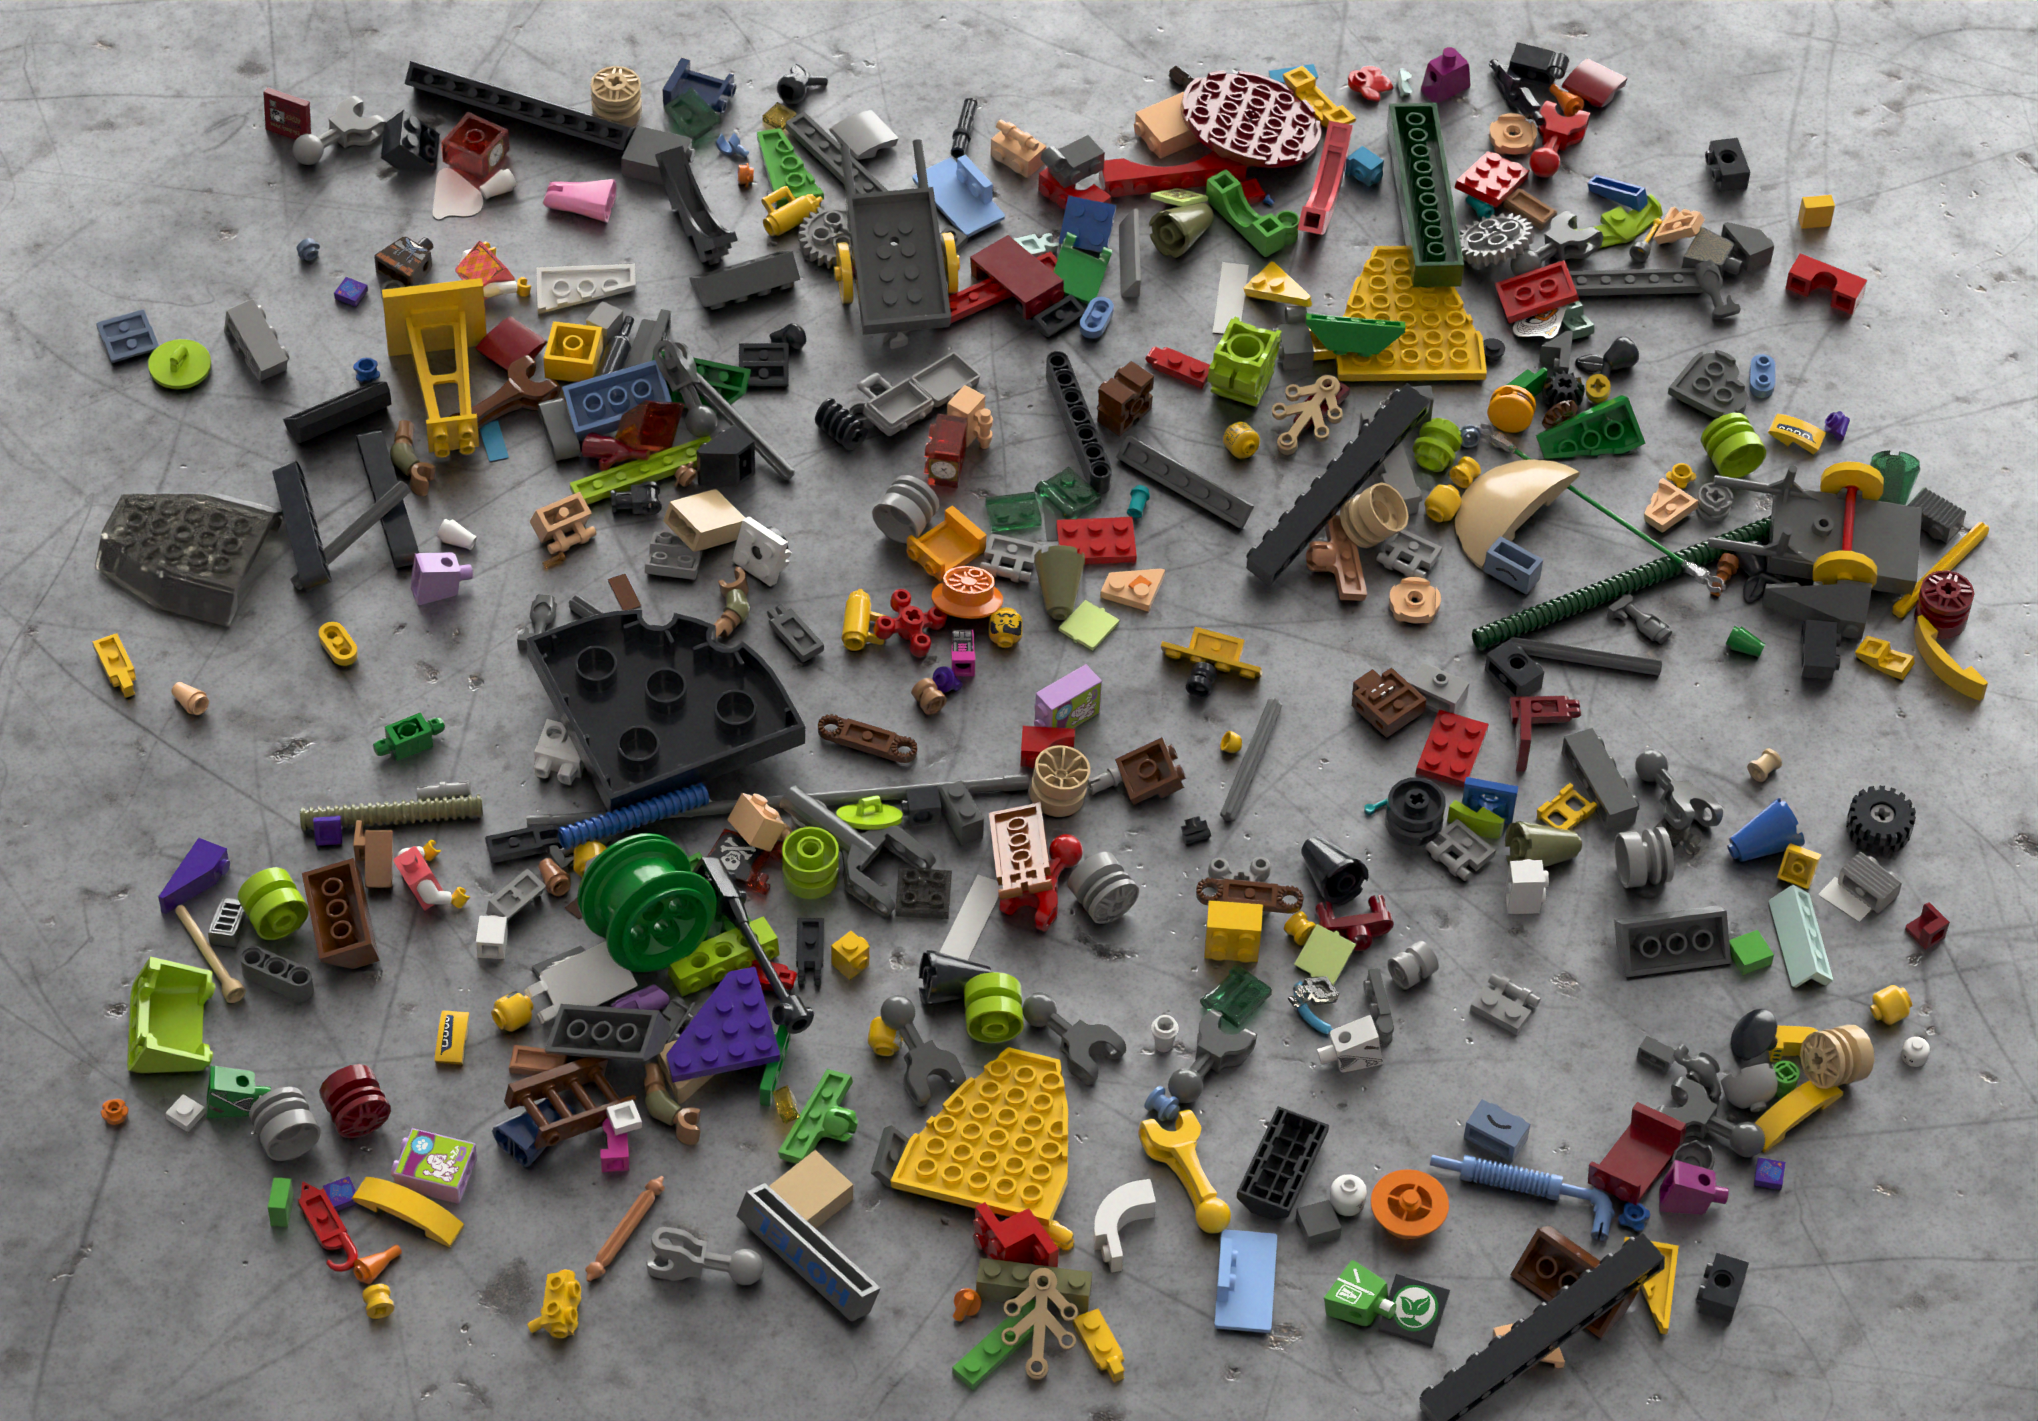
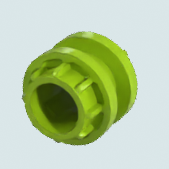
M1433 418L1431 422H1426L1422 425L1419 431L1420 438L1415 440L1412 449L1414 458L1421 467L1429 471L1440 472L1444 468L1453 465L1456 458L1455 452L1460 449L1462 438L1459 428L1453 422L1444 418Z

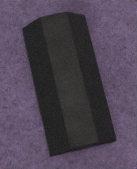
M386 381L371 382L284 418L283 421L295 442L302 443L392 405L390 389Z
M1277 1106L1238 1188L1236 1198L1251 1213L1267 1219L1275 1220L1289 1217L1329 1131V1125Z

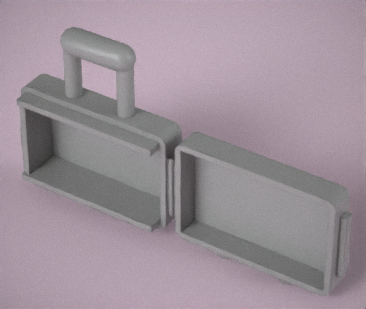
M951 352L912 376L911 381L910 378H907L893 387L879 373H874L857 384L858 390L871 399L865 404L863 414L882 432L892 436L900 430L907 429L908 425L918 419H924L932 411L933 406L939 407L950 401L964 385L972 388V386L979 382L980 373L956 352ZM879 382L887 391L876 396L868 388Z

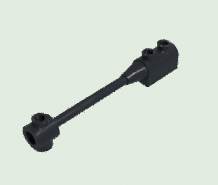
M701 857L692 872L704 877L713 887L717 903L715 915H725L740 930L780 1000L772 1010L774 1023L776 1025H784L790 1034L803 1032L811 1025L814 1011L811 1007H805L799 996H789L749 925L744 905L747 895L744 889H738L734 883L736 879L735 872L728 870L719 858Z

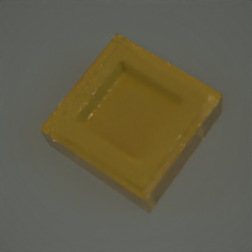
M777 102L763 115V122L775 129L781 128L783 131L785 129V122L794 118L796 112Z

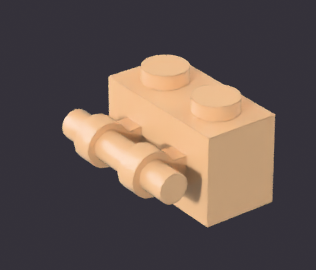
M1002 120L997 122L996 128L1000 132L991 139V156L1010 167L1014 172L1029 178L1044 165L1041 161V154L1046 149V145L1034 139L1027 132L1025 133L1016 128L1010 122L1006 123Z
M964 385L947 403V437L966 447L978 437L977 440L980 442V447L983 449L989 448L992 441V431L990 428L993 426V417L991 416V411L985 409V395Z
M580 492L536 510L529 521L541 543L554 538L555 542L547 546L550 554L556 552L563 553L569 550L570 546L577 543L584 544L589 541V538L597 534L593 526L587 529L583 526L592 513ZM574 530L575 534L568 537L564 536V533Z
M742 793L727 820L750 846L771 852L777 839L785 841L787 836L792 833V829L782 821V818L775 809L768 806V801L759 794L751 796Z

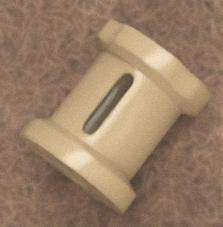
M1766 748L1759 759L1751 761L1747 765V769L1756 781L1764 782L1772 770H1778L1782 766V759L1776 751Z

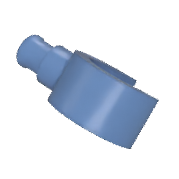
M722 133L716 141L719 151L726 155L736 153L746 158L749 154V151L740 145V139L734 133L728 142Z

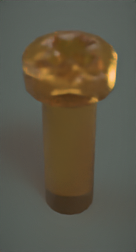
M560 551L558 555L542 562V564L546 568L560 560L565 561L566 558L564 553Z

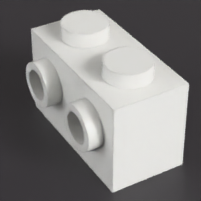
M1542 860L1510 861L1505 888L1508 914L1540 913L1541 903L1546 902L1545 887L1549 885L1548 871L1543 870Z

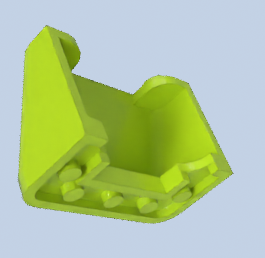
M155 957L148 959L135 978L131 989L128 1071L136 1073L203 1071L206 1066H210L213 1051L210 1050L209 1044L202 1043L204 1004L208 998H212L215 991V983L212 982V971Z

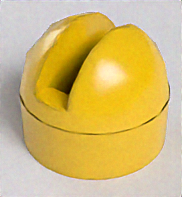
M1227 731L1222 737L1220 748L1228 753H1236L1242 748V739L1238 734Z

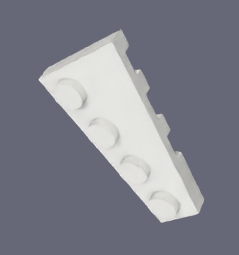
M635 264L536 267L538 314L636 290Z

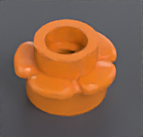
M748 163L738 166V184H745V187H747L749 182H753L754 168H749Z
M121 1099L107 1100L102 1105V1118L112 1125L122 1123L129 1111L128 1107L125 1106L126 1103Z

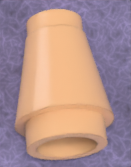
M182 682L176 683L172 688V695L175 696L189 714L200 715L207 709L209 699L205 692Z

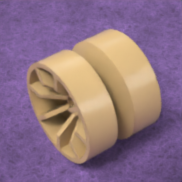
M1052 746L1043 750L1035 762L1030 787L1032 803L1041 802L1043 813L1050 816L1065 817L1076 813L1084 803L1089 781L1090 764L1087 758L1080 751L1068 746Z

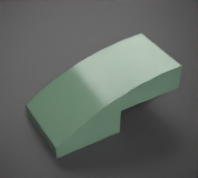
M1579 301L1568 304L1561 326L1565 331H1573L1572 340L1594 334V324L1584 315L1583 305Z

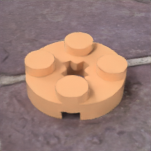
M1515 113L1503 114L1490 125L1489 140L1498 154H1529L1536 143V125L1532 121L1531 124L1526 121L1523 115ZM1510 132H1514L1516 136H1512L1509 134Z
M1408 577L1402 579L1401 583L1396 587L1394 585L1391 588L1389 607L1397 621L1430 623L1434 620V616L1440 608V592L1437 588L1435 590L1430 586V582L1426 579ZM1413 597H1415L1419 602L1413 603L1411 602V600Z

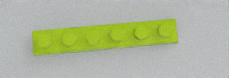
M710 436L702 437L652 454L647 461L638 459L570 483V490L572 494L580 492L585 502L590 504L611 497V490L616 492L631 490V485H640L648 481L654 482L672 476L683 464L687 466L691 461L694 463L692 468L697 467V450L702 444L708 443L712 439Z

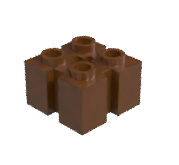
M1130 361L1124 367H1120L1116 371L1114 378L1104 381L1098 389L1097 422L1118 436L1124 434L1133 426V421L1136 418L1140 420L1152 409L1153 395L1149 392L1153 390L1154 375L1133 361Z

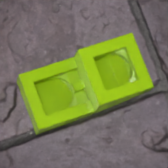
M1454 800L1449 806L1448 823L1451 824L1458 819L1478 836L1499 839L1502 836L1505 820L1485 807H1482L1476 813L1457 800Z

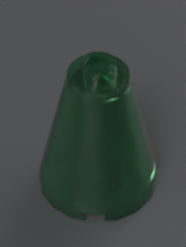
M1891 450L1877 452L1872 456L1870 466L1877 469L1884 478L1883 494L1878 501L1906 506L1921 470L1920 461L1913 455L1899 451V455H1890Z

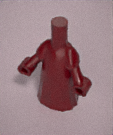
M594 432L586 436L582 445V456L584 458L601 459L599 461V468L603 471L608 470L614 463L622 462L629 458L647 461L650 457L649 451L637 449L632 443H626L625 440Z

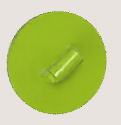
M176 339L158 346L150 355L148 367L151 377L158 384L171 389H185L199 384L208 376L211 370V357L208 350L202 344L188 339Z
M877 795L859 799V803L843 806L836 812L839 818L852 828L886 829L890 826L899 825L903 820V813L899 809L882 804L880 797Z

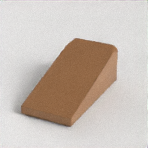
M366 830L365 887H392L393 830Z

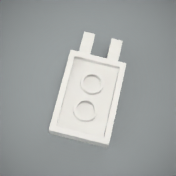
M605 941L542 971L539 976L541 981L527 987L524 992L530 999L545 992L548 993L553 1005L537 1014L540 1023L543 1024L556 1018L561 1004L599 1006L636 988L638 985L631 971L620 967L614 962L608 952Z

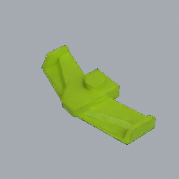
M1649 194L1647 196L1648 204L1640 212L1632 209L1627 213L1619 206L1602 214L1600 222L1603 225L1594 226V228L1603 233V241L1600 248L1628 243L1636 239V236L1649 227L1654 219L1660 218L1663 215L1661 204L1652 194Z

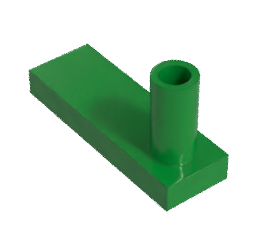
M779 1025L778 1031L774 1032L780 1052V1061L767 1063L759 1089L760 1104L771 1106L790 1045L791 1034L788 1033L784 1025Z

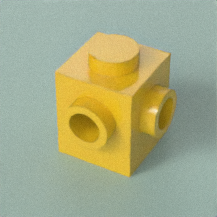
M849 931L831 945V964L847 979L851 980L869 966L870 946L863 937H858L854 932Z

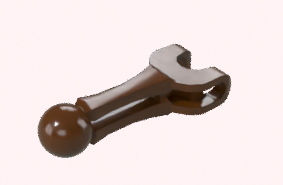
M529 355L523 356L510 364L508 381L498 391L471 407L472 414H477L478 431L494 419L520 408L538 410V402L559 397L561 386L554 379H548L543 382H533L530 380L536 371V361ZM460 412L454 413L449 417L460 416Z

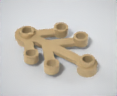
M1324 375L1313 385L1299 388V386L1291 384L1286 387V398L1292 402L1297 401L1300 397L1315 396L1311 401L1288 406L1283 403L1273 405L1272 415L1277 420H1283L1287 416L1302 413L1289 432H1285L1278 437V450L1282 454L1291 455L1296 452L1298 448L1297 437L1311 418L1315 427V439L1319 442H1325L1329 439V428L1324 424L1320 405L1326 399L1329 409L1328 420L1334 424L1342 421L1343 412L1338 407L1335 397L1340 390V383L1337 378L1331 375ZM1291 391L1297 392L1295 395L1289 394ZM1279 409L1283 410L1282 413H1276L1275 411ZM1338 413L1339 416L1333 417L1331 414ZM1321 431H1323V432L1326 433L1325 435H1322V436H1321V435H1318V433L1321 432ZM1285 440H1291V442H1289V443H1285V442H1283V441H1285Z
M1039 1268L1033 1271L1029 1277V1287L1018 1297L1010 1299L1004 1304L1005 1314L1013 1318L1017 1317L1021 1312V1308L1036 1296L1035 1308L1013 1328H1006L1002 1332L1004 1344L1013 1346L1017 1344L1019 1337L1034 1325L1032 1358L1027 1361L1025 1366L1027 1375L1033 1380L1043 1379L1049 1370L1048 1363L1043 1358L1046 1326L1058 1338L1059 1344L1063 1349L1070 1350L1076 1344L1074 1334L1067 1332L1047 1309L1049 1297L1061 1310V1316L1064 1320L1073 1321L1078 1316L1077 1307L1072 1303H1068L1056 1289V1275L1047 1268ZM1046 1277L1048 1279L1047 1286H1039L1037 1283L1038 1279ZM1009 1304H1016L1018 1310L1015 1313H1009L1007 1311ZM1066 1308H1073L1075 1314L1072 1317H1066L1064 1315ZM1008 1332H1013L1016 1338L1014 1341L1008 1342L1005 1339V1335ZM1064 1336L1072 1337L1073 1342L1071 1345L1065 1346L1062 1343ZM1033 1363H1041L1042 1370L1040 1372L1032 1371L1031 1366Z

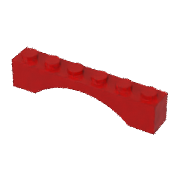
M1214 151L1191 163L1169 167L1147 166L1119 158L1104 160V169L1099 172V181L1103 191L1111 197L1161 192L1175 188L1188 189L1207 186V179L1226 169L1239 182H1244L1246 180L1247 166L1228 158H1221Z

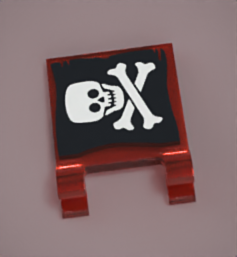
M724 828L707 857L721 859L728 870L735 872V881L749 885L756 892L766 895L771 887L770 884L766 883L769 875L762 873L761 870L770 856L777 862L783 863L782 847L784 842L777 841L770 852L750 846L739 832Z

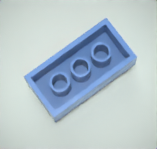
M655 360L562 387L579 442L583 441L591 432L604 435L675 414L672 405L669 407L671 409L664 410L666 411L665 413H659L662 415L658 417L638 416L641 413H647L643 411L635 416L624 415L639 404H651L652 406L657 402H665L660 405L661 408L672 404L666 380ZM657 407L654 409L656 411L651 410L649 414H657L660 410Z

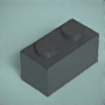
M1646 1036L1639 1046L1637 1057L1668 1072L1675 1061V1050L1671 1046L1662 1044L1655 1038Z

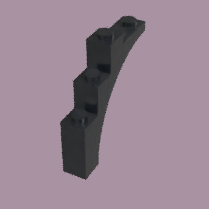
M683 146L655 154L672 210L678 209L686 236H693L700 261H708L709 265L724 261L722 256L729 254L728 249L732 248L731 243L738 241L736 233L724 228L710 210L696 183Z

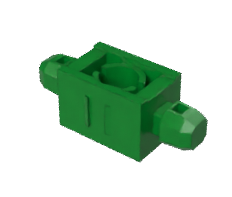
M420 712L385 726L386 739L381 738L375 741L373 744L374 752L377 756H384L392 751L396 760L399 761L433 747L432 735L435 736L445 730L444 722L441 718L437 717L426 722Z

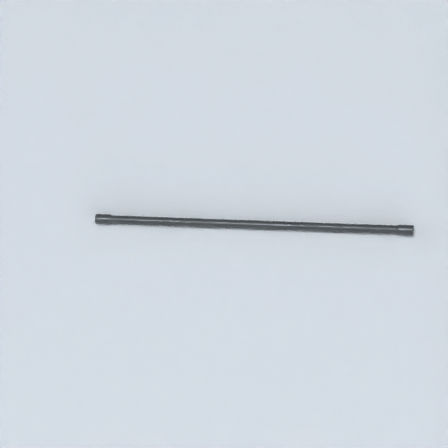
M1028 774L961 780L964 781V785L969 789V793L1029 789ZM957 781L807 794L825 805L858 803L859 799L876 795L881 800L905 799L906 789L937 786L939 793L941 787ZM783 796L764 797L767 799L769 807L783 809L780 807V801ZM738 799L712 801L706 806L701 804L700 808L694 807L690 811L686 809L684 813L678 812L674 816L671 814L669 818L728 814L732 812ZM608 810L558 815L526 816L527 828L549 826L550 824L557 825L558 827H566L569 824L574 826L575 822L582 823L584 819L589 821L590 817L597 818L600 814L605 816Z

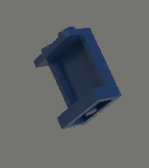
M681 58L662 89L663 106L716 122L719 115L725 112L729 98H733L737 85L734 84V74L729 73L726 79L722 80L691 71L690 60Z

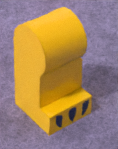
M1777 1025L1775 1037L1778 1039V1043L1773 1050L1769 1051V1061L1780 1062L1782 1056H1800L1802 1043L1807 1035L1818 1030L1812 1027Z

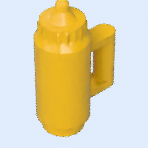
M784 186L762 198L761 202L769 213L763 219V226L770 236H780L803 223V218H809V212L817 213V208L820 207L819 203L823 200L822 197L816 198L813 194H808L795 199L789 188ZM786 197L789 203L775 210L772 204Z
M863 589L851 592L845 606L841 639L844 646L853 651L861 650L867 642L878 645L885 643V640L879 639L875 634L868 632L870 621L876 622L879 617L886 615L871 611L870 596Z

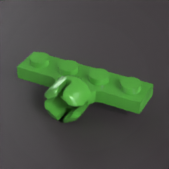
M826 1069L778 1151L780 1159L798 1164L813 1152L818 1141L823 1137L843 1142L852 1139L853 1135L846 1134V1132L851 1134L856 1132L858 1125L856 1113L853 1110L839 1107L853 1083L851 1075Z

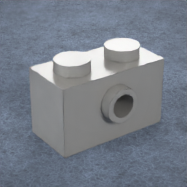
M1425 662L1421 664L1409 682L1427 699L1426 708L1437 713L1440 709L1457 714L1468 696L1469 682Z

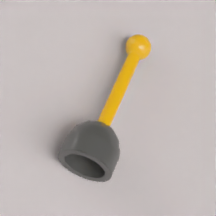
M1660 218L1654 219L1653 227L1644 241L1640 240L1632 245L1629 254L1635 261L1644 262L1650 255L1651 248L1648 242L1662 224Z

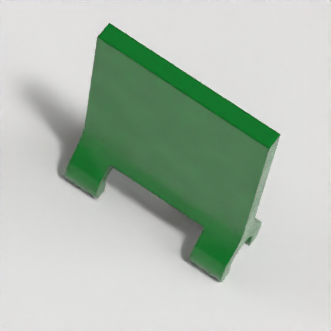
M1067 232L1053 272L1064 280L1065 296L1072 294L1077 301L1089 305L1090 301L1097 297L1113 250L1103 247L1097 259L1072 249L1077 235Z

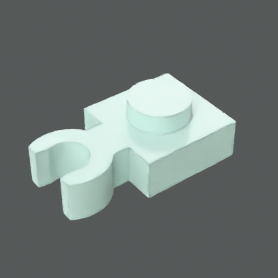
M1046 233L1039 239L1035 234L1014 239L1036 258L1050 251L1052 253L1056 252L1059 245L1058 242L1050 243L1053 236L1052 233Z

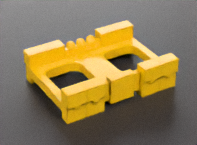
M1569 783L1559 791V795L1551 803L1547 801L1537 809V819H1542L1550 827L1572 831L1573 827H1576L1583 819L1585 820L1595 812L1597 804L1594 801L1592 803L1587 801L1573 789L1574 785ZM1575 797L1585 806L1579 811H1574L1566 805V802ZM1554 812H1559L1567 821L1558 826L1549 820L1548 817Z

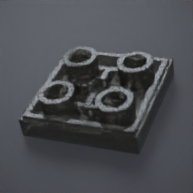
M898 868L895 916L949 919L952 870Z

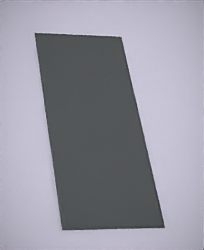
M1062 501L1042 502L1047 541H1058L1056 520H1064Z

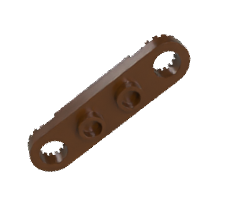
M826 714L818 722V734L824 740L900 763L912 762L917 757V742L914 739L912 740L911 737H903L895 732L849 718L844 719L836 714L835 716L833 714ZM829 724L837 726L833 732L831 730L828 732L824 727ZM900 747H909L911 751L902 754V752L899 753L898 749Z
M1206 877V879H1201L1196 887V897L1204 905H1208L1209 901L1263 905L1262 911L1293 914L1302 908L1304 900L1302 891L1292 885L1290 887L1289 885L1280 886L1274 883L1234 879L1220 880ZM1211 887L1217 892L1214 896L1211 895L1209 897L1202 890ZM1291 895L1297 899V902L1290 905V903H1284L1283 898Z

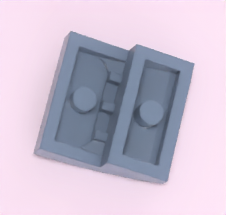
M144 309L96 322L97 330L111 363L152 352L159 346Z

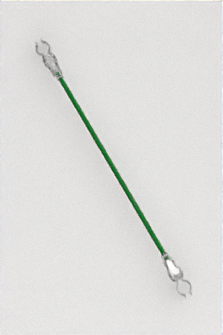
M1481 423V429H1489L1492 431V434L1481 433L1480 438L1489 439L1490 443L1495 447L1516 454L1524 460H1532L1519 451L1514 443L1506 438L1505 434L1500 431L1494 432L1490 424ZM1572 485L1567 487V489L1681 564L1686 572L1694 577L1695 581L1703 585L1707 584L1709 591L1721 593L1720 587H1712L1708 581L1718 582L1722 585V590H1726V585H1723V580L1720 577H1711V573L1706 568L1681 559Z

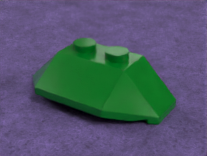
M1306 313V325L1328 350H1332L1334 354L1338 355L1355 352L1362 357H1372V354H1379L1405 333V322Z
M662 351L661 355L665 359V351ZM693 357L697 373L730 405L746 394L751 369ZM666 380L672 403H675L674 405L687 408L681 392H672ZM697 392L702 405L710 407L718 415L719 413Z

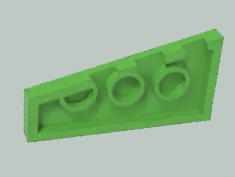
M781 128L757 132V140L772 192L787 186L795 199L800 196L813 194L816 198L822 197L824 200V192L821 188L817 187L812 174L807 172L801 158L797 157L794 153L793 146ZM784 197L775 203L777 207H781L789 203V201Z

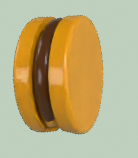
M1515 385L1502 386L1496 389L1491 396L1487 410L1488 418L1496 428L1510 433L1521 432L1531 425L1536 402L1532 394L1522 387Z

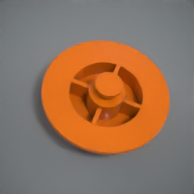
M960 566L948 570L944 574L943 582L933 589L931 595L933 604L939 610L960 618L976 619L987 617L995 613L1003 605V596L994 587V577L981 568Z
M1405 1169L1391 1172L1377 1182L1371 1194V1209L1379 1224L1390 1234L1401 1239L1413 1240L1434 1232L1444 1223L1449 1211V1199L1444 1187L1434 1177L1418 1170Z

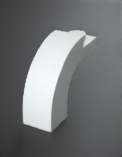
M1150 1179L1134 1181L1118 1187L1103 1200L1097 1210L1094 1223V1250L1102 1249L1103 1261L1109 1262L1111 1272L1122 1271L1123 1253L1118 1236L1120 1229L1131 1221L1155 1217L1156 1200Z

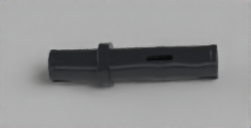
M966 98L964 100L957 129L953 132L952 138L954 141L951 155L954 158L963 156L967 144L971 141V128L978 102L974 98Z

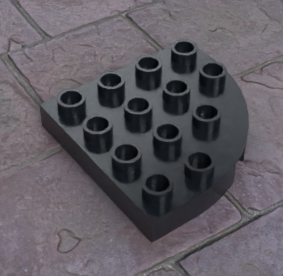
M622 610L592 615L527 638L528 658L610 813L615 809L620 811L622 807L628 808V805L631 804L635 806L637 802L643 804L644 800L651 801L653 797L658 799L659 795L666 796V793L669 792L673 794L675 790L681 791L684 787L689 788L690 785H697V783L705 782L805 744L806 726L773 669L757 652L743 641L732 648L716 641V625L674 613L672 620L667 625H649L643 619L642 610Z

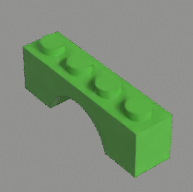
M1227 169L1207 179L1206 196H1208V202L1264 257L1284 248L1286 227L1272 213L1264 217L1257 214L1247 202L1241 183Z

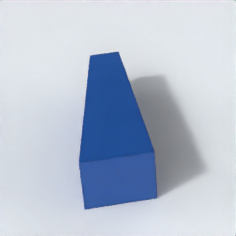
M1595 175L1588 182L1589 191L1640 212L1648 204L1644 187L1600 175Z

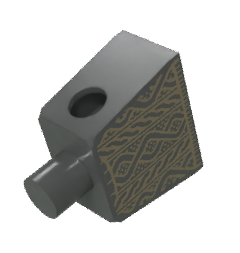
M1701 226L1699 233L1694 237L1683 257L1682 268H1696L1698 263L1713 260L1714 265H1718L1722 277L1725 271L1738 275L1743 261L1732 257L1734 250L1733 242Z

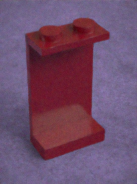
M1009 235L970 256L971 275L979 279L987 274L1023 304V318L1025 320L1038 315L1043 310L1064 299V280Z
M1637 1102L1632 1108L1631 1124L1600 1164L1593 1161L1589 1164L1588 1184L1637 1206L1671 1161L1674 1151L1684 1143L1686 1123Z

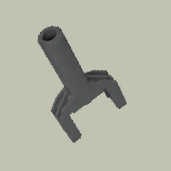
M792 786L780 801V807L805 826L824 829L834 836L838 843L839 851L842 852L845 890L880 916L888 917L895 909V903L890 893L861 872L880 852L883 845L916 870L928 871L936 862L935 856L930 850L899 827L890 826L886 829L858 832L798 786Z

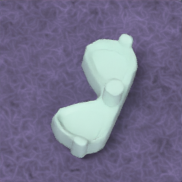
M1401 68L1397 72L1398 81L1394 85L1399 87L1400 96L1403 97L1413 92V88L1407 82L1411 78V74Z

